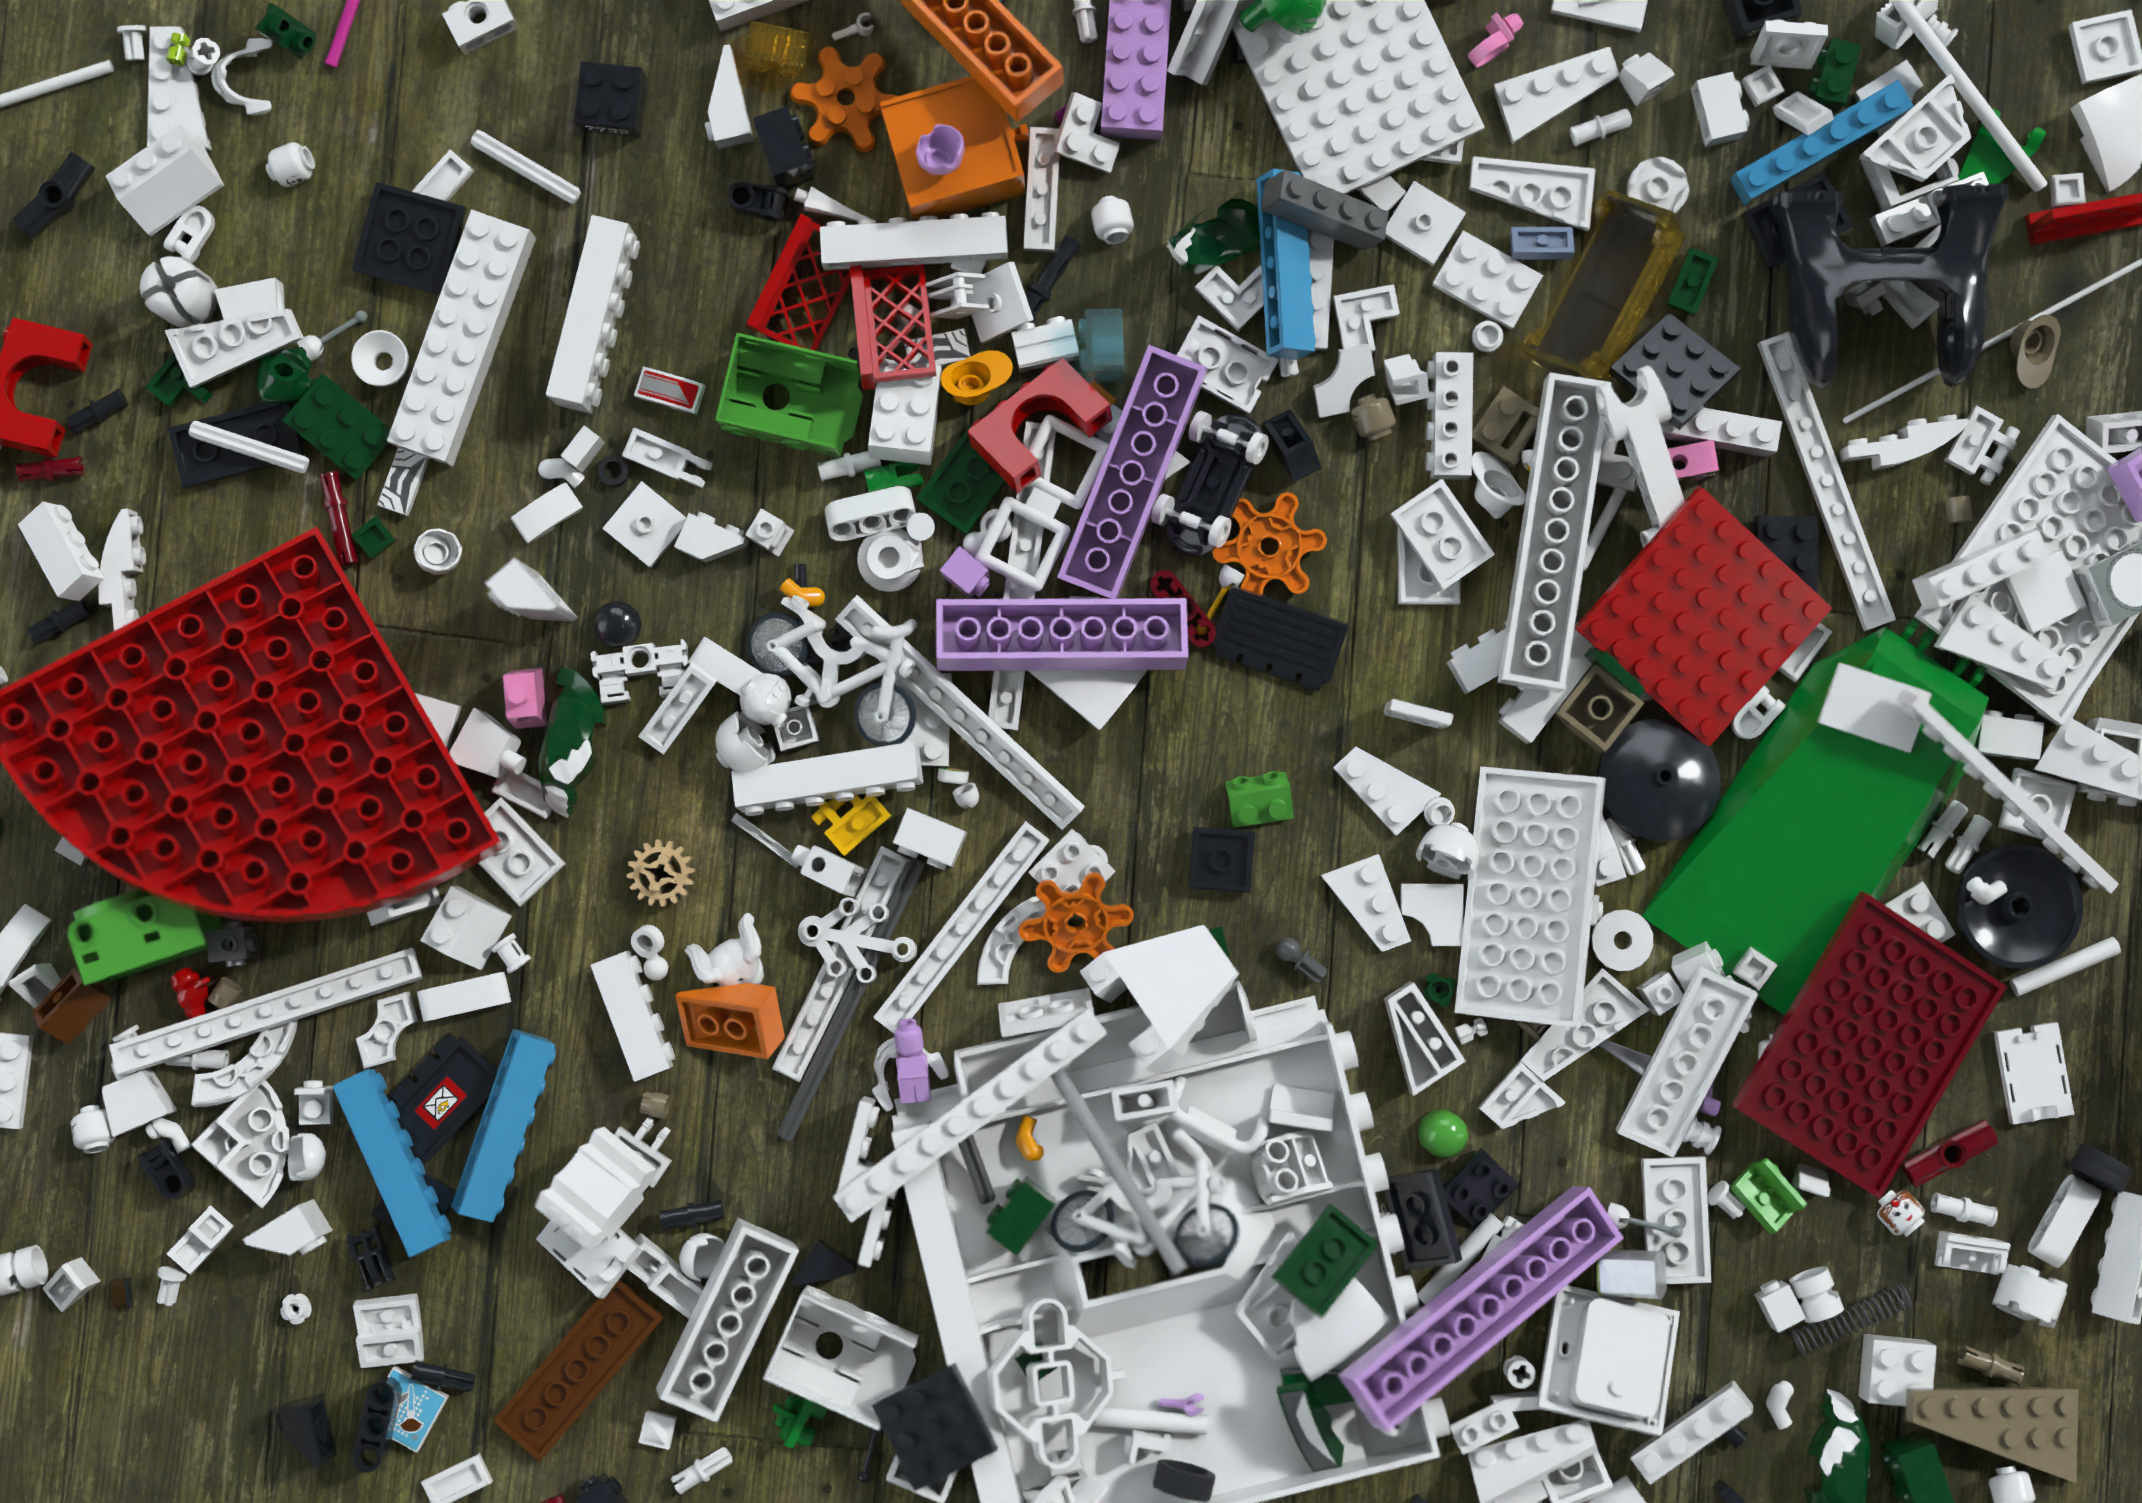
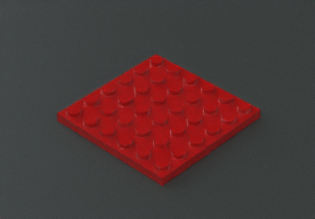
M1698 486L1576 624L1574 629L1595 648L1608 652L1645 687V693L1697 739L1710 747L1734 720L1737 713L1747 702L1751 701L1830 612L1832 607L1705 489Z

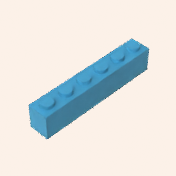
M1898 79L1834 116V120L1812 134L1806 135L1804 133L1739 170L1729 181L1743 205L1746 206L1904 116L1914 105Z
M1271 169L1257 178L1267 356L1299 360L1315 352L1316 343L1313 327L1314 306L1311 294L1312 276L1310 274L1308 229L1261 210L1265 182L1283 171ZM1292 172L1303 177L1302 173Z
M512 1029L451 1207L458 1214L494 1223L496 1214L499 1215L504 1206L503 1194L506 1185H510L514 1177V1162L517 1155H520L524 1149L526 1128L532 1124L535 1117L534 1105L537 1096H541L545 1088L546 1081L544 1076L547 1067H550L555 1059V1044L547 1038Z
M366 1069L333 1085L332 1087L409 1257L417 1256L450 1240V1223L444 1214L440 1215L437 1209L438 1197L431 1186H427L423 1175H425L424 1166L418 1157L414 1158L410 1149L413 1145L411 1137L405 1129H401L397 1118L400 1117L395 1103L389 1101L384 1092L387 1089V1085L383 1076L379 1072L376 1073L374 1069Z

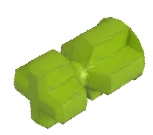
M174 32L170 41L175 47H169L166 61L175 66H184L187 53L183 47H189L190 38L185 33L179 34Z

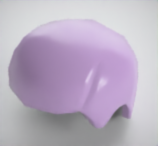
M935 125L931 133L921 135L918 147L916 148L919 166L931 175H945L955 171L960 166L964 156L962 135L953 126Z

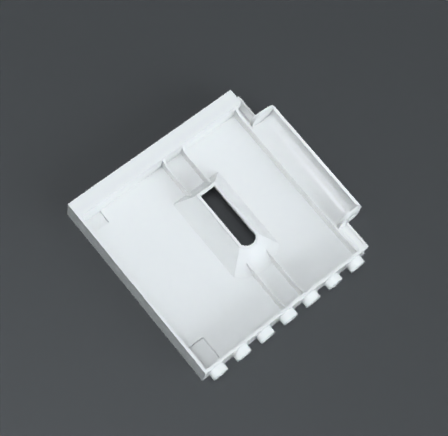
M1239 980L1234 981L1217 1007L1214 1006L1204 1020L1205 1025L1200 1032L1197 1031L1187 1046L1189 1048L1185 1054L1160 1075L1145 1069L1129 1046L1132 1040L1152 1025L1140 1005L1097 1015L1095 1017L1105 1029L1107 1035L1063 1066L1126 1169L1128 1133L1156 1121L1181 1177L1194 1176L1195 1174L1193 1157L1174 1139V1133L1176 1130H1179L1181 1124L1174 1121L1170 1115L1129 1124L1118 1123L1115 1121L1111 1090L1173 1080L1175 1076L1183 1075L1186 1082L1183 1093L1178 1101L1180 1110L1186 1113L1189 1106L1213 1117L1236 1129L1235 1139L1242 1142L1252 1138L1256 1129V1122L1259 1118L1264 1117L1268 1120L1273 1085L1331 1092L1335 1095L1332 1119H1334L1332 1132L1315 1129L1316 1135L1314 1136L1328 1181L1332 1182L1333 1185L1331 1190L1322 1193L1292 1198L1268 1206L1259 1195L1250 1166V1154H1239L1231 1150L1225 1154L1190 1136L1210 1159L1215 1175L1223 1176L1224 1178L1223 1193L1221 1195L1211 1194L1212 1203L1228 1208L1235 1215L1239 1224L1238 1242L1222 1267L1088 1300L1079 1262L1114 1254L1112 1248L1118 1242L1106 1238L1100 1245L1091 1250L1071 1252L1062 1248L1055 1241L1051 1231V1221L1057 1206L1069 1195L1083 1190L1099 1192L1103 1189L1102 1187L1081 1185L1077 1180L1079 1174L1086 1175L1087 1170L1093 1168L1103 1171L1106 1174L1105 1177H1113L1051 1077L1041 1082L973 1133L995 1193L994 1201L987 1204L979 1202L958 1144L904 1183L947 1366L956 1363L999 1448L996 1452L971 1464L980 1503H1032L1045 1486L1053 1480L1050 1467L1042 1465L1035 1458L1032 1442L1027 1441L989 1408L986 1371L1016 1331L1022 1329V1313L1025 1306L1031 1300L1038 1297L1052 1298L1059 1301L1067 1311L1068 1324L1074 1325L1110 1357L1111 1369L1119 1368L1126 1370V1378L1112 1380L1113 1395L1104 1407L1186 1414L1183 1409L1159 1406V1399H1187L1195 1393H1200L1205 1397L1203 1400L1193 1403L1197 1408L1205 1409L1197 1415L1208 1416L1207 1435L1170 1432L1169 1452L1161 1451L1160 1455H1152L1143 1452V1448H1138L1135 1466L1128 1464V1455H1123L1125 1436H1131L1132 1429L1094 1426L1093 1421L1084 1435L1078 1436L1079 1451L1077 1456L1080 1457L1087 1476L1104 1482L1108 1486V1491L1098 1503H1258L1439 1458L1440 1453L1436 1438L1451 1435L1446 1410L1441 1397L1425 1401L1408 1415L1409 1420L1406 1430L1397 1436H1389L1380 1429L1373 1428L1356 1401L1325 1406L1332 1417L1331 1429L1344 1445L1343 1463L1340 1468L1313 1472L1294 1440L1277 1395V1387L1282 1386L1279 1369L1300 1367L1295 1352L1273 1360L1234 1311L1285 1235L1291 1230L1300 1241L1330 1203L1379 1244L1354 1277L1390 1318L1371 1339L1334 1367L1333 1370L1345 1371L1406 1321L1405 1315L1416 1313L1420 1310L1411 1275L1395 1277L1390 1254L1405 1250L1396 1214L1380 1217L1375 1192L1389 1189L1380 1152L1365 1156L1359 1132L1374 1128L1370 1105L1365 1091L1350 1095L1344 1070L1359 1067L1350 1031L1335 1034L1332 1023L1326 1017L1325 1010H1318L1315 996L1251 1011ZM1062 1027L1015 1035L1012 1038L999 1039L955 1050L954 1068L957 1084L931 1090L930 1101L901 1104L900 1098L894 1099L897 1114L892 1115L894 1130L891 1132L895 1150ZM1023 1114L1037 1119L1032 1136L1036 1143L1044 1149V1155L1039 1161H1028L1023 1158L1015 1143V1137ZM1269 1122L1265 1140L1311 1128ZM1025 1176H1028L1054 1196L1056 1201L1053 1209L1016 1256L986 1233L989 1225L986 1223V1220L997 1203L1003 1206L1008 1200L1005 1197L1006 1191L1015 1179L1018 1178L1022 1181ZM1190 1189L1174 1190L1170 1200L1153 1210L1158 1220ZM1153 1192V1193H1151V1194H1149V1195H1147V1196H1144V1198L1147 1199V1198L1153 1196V1195L1155 1194V1192ZM1092 1198L1078 1199L1069 1204L1062 1212L1058 1222V1232L1061 1239L1066 1243L1081 1245L1092 1241L1098 1236L1090 1232H1083L1079 1224L1072 1218L1073 1213L1076 1210L1082 1209ZM1196 1202L1166 1230L1171 1240L1174 1239L1179 1221L1188 1211L1196 1207ZM1114 1204L1112 1206L1114 1211L1113 1223L1134 1230L1133 1214L1121 1210ZM1213 1211L1214 1229L1224 1237L1228 1245L1232 1236L1231 1220L1227 1215ZM1107 1212L1100 1219L1107 1221ZM1197 1215L1186 1224L1182 1237L1197 1233ZM1048 1303L1039 1306L1033 1316L1035 1342L1041 1340L1043 1345L1058 1343L1057 1312ZM1077 1340L1071 1349L1054 1351L1053 1355L1054 1359L1069 1361L1073 1372L1074 1399L1070 1403L1059 1404L1058 1412L1071 1411L1083 1417L1102 1391L1099 1358ZM1018 1347L999 1372L998 1385L1000 1407L1023 1426L1030 1416L1046 1414L1047 1406L1041 1407L1029 1402L1027 1377L1014 1358L1015 1355L1022 1351ZM1057 1366V1369L1038 1380L1040 1399L1063 1395L1061 1366ZM1065 1419L1043 1422L1042 1433L1045 1456L1050 1462H1053L1051 1453L1056 1451L1060 1460L1067 1450ZM1171 1459L1182 1461L1214 1473L1216 1478L1210 1501L1186 1500L1166 1494L1153 1487L1158 1460ZM1080 1479L1069 1482L1071 1489Z

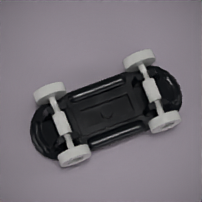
M1203 411L1197 412L1190 424L1189 439L1200 443L1177 496L1174 500L1172 496L1161 494L1154 504L1151 515L1152 522L1161 526L1166 524L1170 542L1179 552L1192 557L1204 556L1212 552L1216 547L1220 548L1224 545L1231 530V518L1254 466L1261 462L1266 453L1269 441L1268 436L1263 434L1261 427L1254 419L1246 415L1228 414L1218 418L1211 424L1212 417L1210 414Z

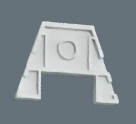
M1291 1230L1285 1235L1234 1310L1273 1360L1294 1353L1293 1346L1297 1345L1295 1327L1290 1325L1291 1301L1296 1298L1271 1278L1299 1242Z

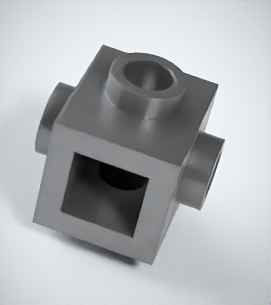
M240 921L222 923V930L206 931L209 962L225 961L226 967L245 965L246 958H255L254 951L258 949V940L256 933H252V927H241Z

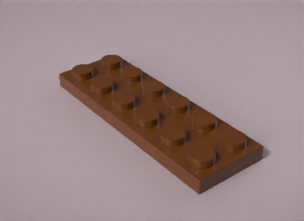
M619 1278L604 1299L598 1298L495 1417L493 1422L540 1462L661 1322L664 1316Z

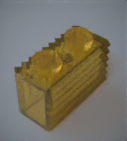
M750 21L743 54L746 64H749V68L759 72H767V69L771 68L779 70L780 75L789 78H797V74L806 75L813 42L811 33Z

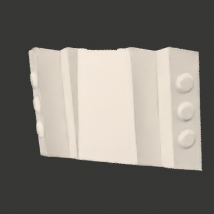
M601 1127L593 1130L589 1143L579 1146L574 1158L559 1174L554 1176L550 1188L540 1192L535 1208L585 1249L590 1250L599 1246L605 1238L610 1240L644 1200L642 1193L650 1185L656 1169L608 1129Z

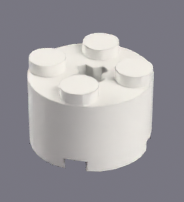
M2008 1264L2005 1273L2002 1274L1992 1304L1997 1305V1308L2023 1320L2029 1321L2030 1319L2035 1321L2038 1318L2040 1319L2038 1325L2054 1328L2067 1294L2068 1284L2054 1278L2047 1280L2038 1277L2040 1272L2024 1265L2017 1267Z

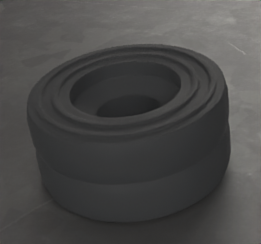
M2083 1144L2078 1147L2069 1165L2072 1170L2118 1193L2123 1192L2127 1181L2133 1173L2130 1167L2119 1160Z

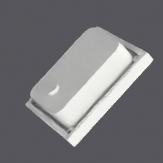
M1566 1285L1553 1298L1536 1408L1657 1437L1662 1436L1680 1311L1624 1298L1603 1297L1599 1292ZM1563 1344L1566 1345L1565 1354L1562 1353Z

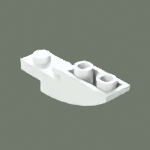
M1981 172L1950 185H1987L1989 183L1984 172ZM1934 191L1869 219L1881 247L1898 240L1902 241L1941 224L1937 208L1933 205Z
M1957 415L1938 417V422L1927 423L1926 418L1910 420L1907 422L1908 426L1898 430L1899 439L1897 434L1879 437V442L1868 443L1867 438L1848 441L1849 445L1839 450L1841 462L1871 459L1873 470L1904 464L1944 445L1967 427L1969 421L1968 418L1957 420Z
M128 508L121 509L111 527L100 565V572L104 579L99 583L98 587L99 605L112 607L114 631L139 618L137 609H134L133 597L137 594L135 580L131 578V574L143 573V565L146 563L145 550L140 544V534L143 533L142 519L138 516L137 512Z

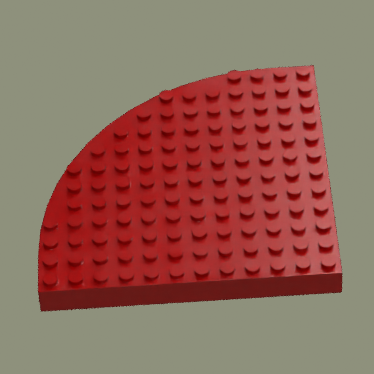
M318 527L287 541L0 690V760L22 794L50 826L90 861L137 889L158 899L188 909L247 921L287 923L329 920L369 912L409 899L451 879L503 850L498 835Z

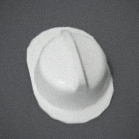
M1479 451L1473 454L1472 469L1478 479L1474 491L1475 499L1493 518L1499 519L1513 505L1518 506L1525 503L1526 494L1500 459L1488 452Z

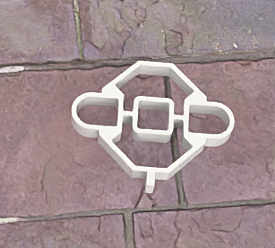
M1038 1297L1031 1300L1025 1306L1022 1313V1329L1016 1331L986 1371L989 1408L1027 1441L1032 1442L1033 1453L1039 1463L1053 1469H1064L1070 1466L1078 1455V1436L1084 1435L1112 1397V1380L1126 1378V1370L1119 1368L1111 1369L1110 1357L1074 1325L1068 1324L1067 1311L1059 1301L1052 1298ZM1048 1303L1057 1312L1058 1343L1035 1346L1033 1316L1039 1306ZM1077 1340L1099 1358L1102 1391L1083 1417L1071 1411L1058 1412L1059 1404L1070 1403L1074 1399L1073 1372L1069 1361L1054 1359L1053 1355L1054 1351L1071 1349ZM1018 1347L1024 1353H1042V1361L1029 1363L1026 1367L1028 1399L1033 1405L1047 1406L1046 1414L1030 1416L1023 1426L1000 1407L998 1385L999 1372ZM1061 1366L1063 1395L1040 1399L1037 1370ZM1065 1419L1067 1435L1066 1453L1060 1460L1050 1462L1044 1453L1042 1423Z

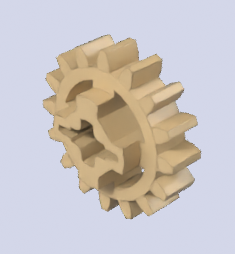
M658 839L655 841L654 848L649 843H644L645 852L642 853L635 850L634 854L638 860L636 862H628V865L634 868V872L627 874V878L635 880L630 889H639L641 891L637 897L639 900L648 896V905L653 906L657 899H659L661 907L667 906V899L669 898L676 904L679 902L677 894L680 893L684 896L689 894L684 888L685 885H694V881L688 878V874L694 873L696 870L687 866L692 857L687 856L683 858L682 854L685 848L680 846L674 850L673 841H668L666 846L663 847L662 841ZM661 852L658 860L652 863L645 862L652 854ZM673 857L679 862L681 873L676 872L672 864ZM664 865V871L674 876V878H661L658 881L659 876L650 871L649 868L656 869ZM641 873L646 874L650 882L649 889L644 885ZM670 883L678 884L672 891L661 894L666 885Z

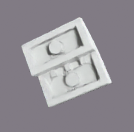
M417 1293L355 1300L353 1310L358 1331L356 1345L361 1368L424 1360L422 1323Z

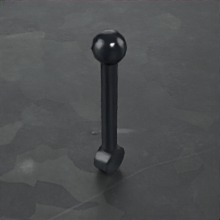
M881 1424L878 1430L872 1428L873 1431L864 1466L858 1474V1480L862 1483H866L870 1479L868 1471L878 1433L883 1428Z

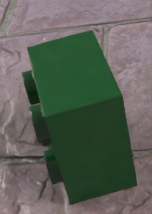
M1025 1176L1022 1181L1018 1178L1015 1179L1006 1191L1005 1197L1008 1200L1003 1206L997 1203L986 1220V1223L989 1224L986 1233L1016 1256L1053 1209L1056 1201L1054 1196L1028 1176Z
M1916 1431L1881 1443L1884 1453L1880 1454L1881 1461L1885 1470L1892 1474L1894 1483L1891 1484V1490L1897 1502L1954 1503L1934 1443Z

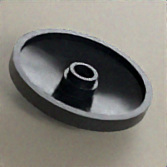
M1660 718L1646 719L1627 726L1606 752H1602L1597 767L1596 777L1606 779L1603 800L1605 811L1622 830L1646 841H1674L1693 833L1709 819L1720 795V771L1711 748L1697 739L1679 722ZM1660 774L1665 777L1664 781L1661 780Z
M2005 845L1985 852L1967 868L1956 891L1955 915L1962 936L1979 956L2002 967L2029 969L2053 961L2071 945L2081 925L2083 899L2074 874L2053 853L2032 845ZM1974 877H1980L1984 883L1987 882L1989 885L2000 880L2005 883L2007 892L1991 903L1984 905L1972 898V893L1967 890L1966 884ZM2013 901H2014V902L2016 903V905H2017V908H2016V910H2015L2014 912H2013V907H2012V902H2013Z

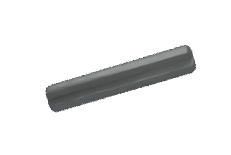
M972 1133L958 1145L979 1202L987 1204L995 1200V1193Z

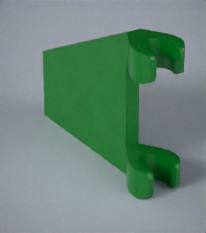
M1992 108L1996 115L2000 117V111ZM1980 121L1978 131L1959 172L1958 181L1984 172L1989 184H1999L2016 167ZM2035 127L2029 131L2024 146L2020 145L2028 157L2037 152L2046 135L2044 129Z

